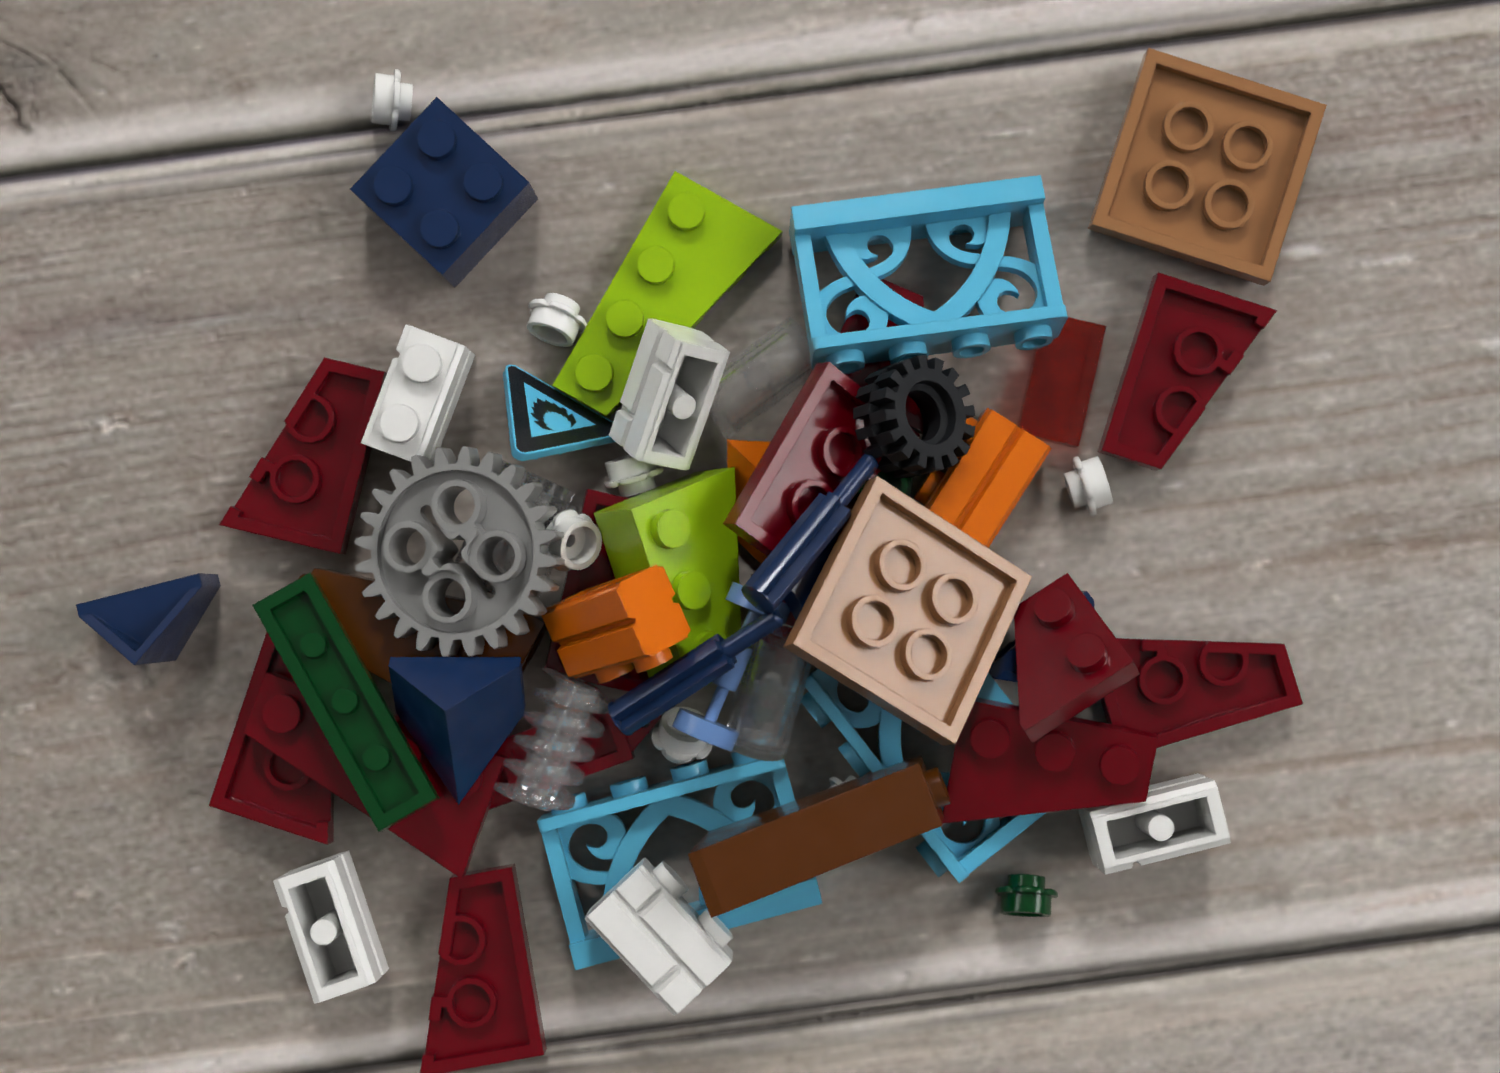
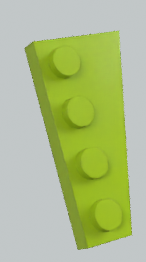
M675 171L553 383V387L609 418L622 404L620 400L648 318L695 328L703 320V316L727 291L729 292L746 275V271L765 251L768 252L782 237L783 231Z

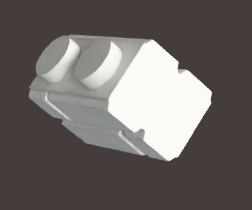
M648 318L620 400L622 408L616 412L609 436L620 446H623V449L636 460L685 471L689 470L730 351L719 343L714 342L712 338L702 331Z
M406 324L396 348L400 353L399 358L392 359L361 443L411 462V457L414 455L426 456L434 465L436 448L442 445L475 354L464 345Z
M1199 773L1149 785L1146 802L1078 809L1092 864L1105 875L1130 869L1133 867L1134 862L1142 866L1231 843L1216 782Z
M349 850L290 870L273 880L281 906L288 908L289 911L285 918L314 1004L369 986L377 982L382 977L381 975L388 971L389 967Z
M645 857L589 909L584 919L675 1016L730 965L733 960V951L727 943L733 939V935L717 916L710 917L708 909L699 915L682 897L689 890L687 885L667 863L662 861L654 867Z

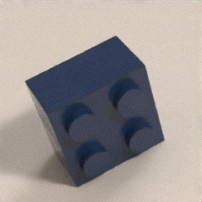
M438 97L426 107L350 188L373 213L454 288L538 200L530 182Z

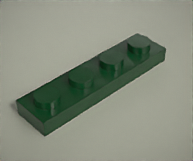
M308 573L253 604L252 606L378 832L387 830L440 799L316 577Z

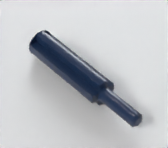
M864 454L833 492H828L826 496L822 493L818 494L742 587L741 591L750 604L764 613H774L851 517V510L846 506L878 468L876 458Z
M775 610L772 614L764 613L726 639L719 634L714 635L615 701L608 704V711L613 722L623 734L627 736L632 735L633 732L735 667L734 664L737 663L736 655L783 626L784 620L778 610Z

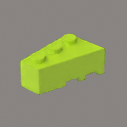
M735 467L693 472L594 512L615 579L656 564L657 566H663L675 592L672 598L673 603L680 604L691 629L688 638L669 647L673 655L671 660L647 670L649 678L714 635L719 634L726 639L741 629L740 606L725 600L732 582L739 584L738 535L723 524L736 502Z

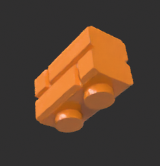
M987 408L980 414L977 420L973 417L966 419V424L975 426L974 437L963 440L970 446L967 454L957 457L959 462L952 467L946 468L944 472L939 470L929 473L915 494L914 499L989 548L1052 448L1029 432L1020 429L1016 424L996 411Z
M657 564L582 590L547 607L546 614L541 615L552 641L559 642L560 644L557 653L567 676L577 679L595 673L599 684L618 678L632 671L634 667L637 673H641L671 660L673 655L669 647L688 638V634L691 631L680 604L673 603L672 598L675 592L664 567L657 566Z

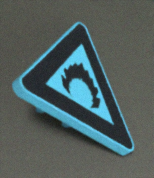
M507 365L505 367L503 382L511 455L519 461L536 460L546 456L561 455L566 452L615 442L609 436L613 421L518 366Z

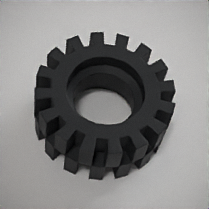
M918 355L899 361L869 374L864 379L868 385L858 389L855 398L865 404L853 408V419L864 420V427L855 430L858 441L866 438L869 439L871 445L863 452L874 458L882 457L878 464V469L882 472L894 471V477L913 478L952 467L959 462L957 457L967 454L970 446L963 440L974 437L975 426L966 424L967 418L975 416L974 405L964 406L962 398L970 395L966 384L958 387L954 385L959 374L953 367L942 371L943 360L936 357L927 360V355ZM907 396L914 400L922 414L924 426L922 439L915 435L908 423L905 409Z

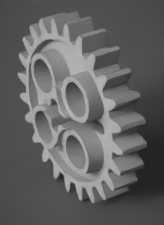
M462 446L456 460L451 449L439 447L435 451L434 465L426 456L414 455L411 457L413 476L404 470L392 469L389 473L396 490L393 492L374 488L372 491L375 499L383 506L380 513L362 512L360 518L374 527L372 536L355 538L356 545L371 550V559L357 564L355 569L362 573H373L375 581L367 586L362 594L364 597L382 596L385 602L375 615L378 620L391 619L397 616L400 618L394 632L396 638H406L418 631L416 649L419 651L431 650L438 640L443 657L456 656L461 648V644H463L468 656L481 655L484 651L485 639L493 649L504 648L508 646L505 627L515 635L527 634L530 630L523 613L526 612L535 616L545 615L547 609L536 597L539 591L553 592L559 589V585L545 576L548 567H558L565 564V559L548 553L549 544L564 538V532L546 530L544 522L551 518L557 512L555 506H536L534 504V501L539 497L544 488L541 483L531 482L522 487L519 486L525 471L523 466L511 464L501 473V454L488 452L480 462L477 448ZM467 489L474 499L475 508L469 520L462 523L454 513V503L459 493ZM427 506L431 507L432 514L441 528L432 524L425 516L424 510ZM415 531L422 534L426 544L424 557L417 564L410 559L407 553L408 539ZM506 539L514 549L515 559L513 566L508 572L503 574L496 568L493 562V551L499 541ZM453 540H465L467 545L462 549L461 555L466 563L454 562L453 557L456 556L459 550ZM480 577L489 581L495 588L496 593L494 597L490 598L487 595V589ZM454 580L462 585L466 599L464 607L458 614H454L448 608L445 601L446 589Z

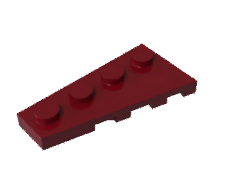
M266 672L243 733L370 817L294 679L274 672ZM393 715L440 799L388 828V830L462 879L467 873L508 756L496 752L458 805L400 718Z

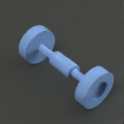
M732 582L725 600L749 610L742 625L743 628L763 615L764 612L758 610L747 601L741 591L743 585ZM781 602L776 610L782 615L783 624L785 625L791 611L786 603ZM747 648L736 655L737 663L734 664L735 667L712 682L717 687L705 716L679 708L672 726L701 741L732 751L740 733L717 722L729 690L736 692L753 650Z

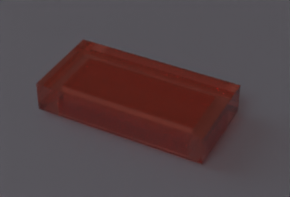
M1068 317L1060 335L1053 339L1052 343L1034 350L1017 423L1020 429L1029 432L1042 441L1072 448L1079 446L1106 326Z

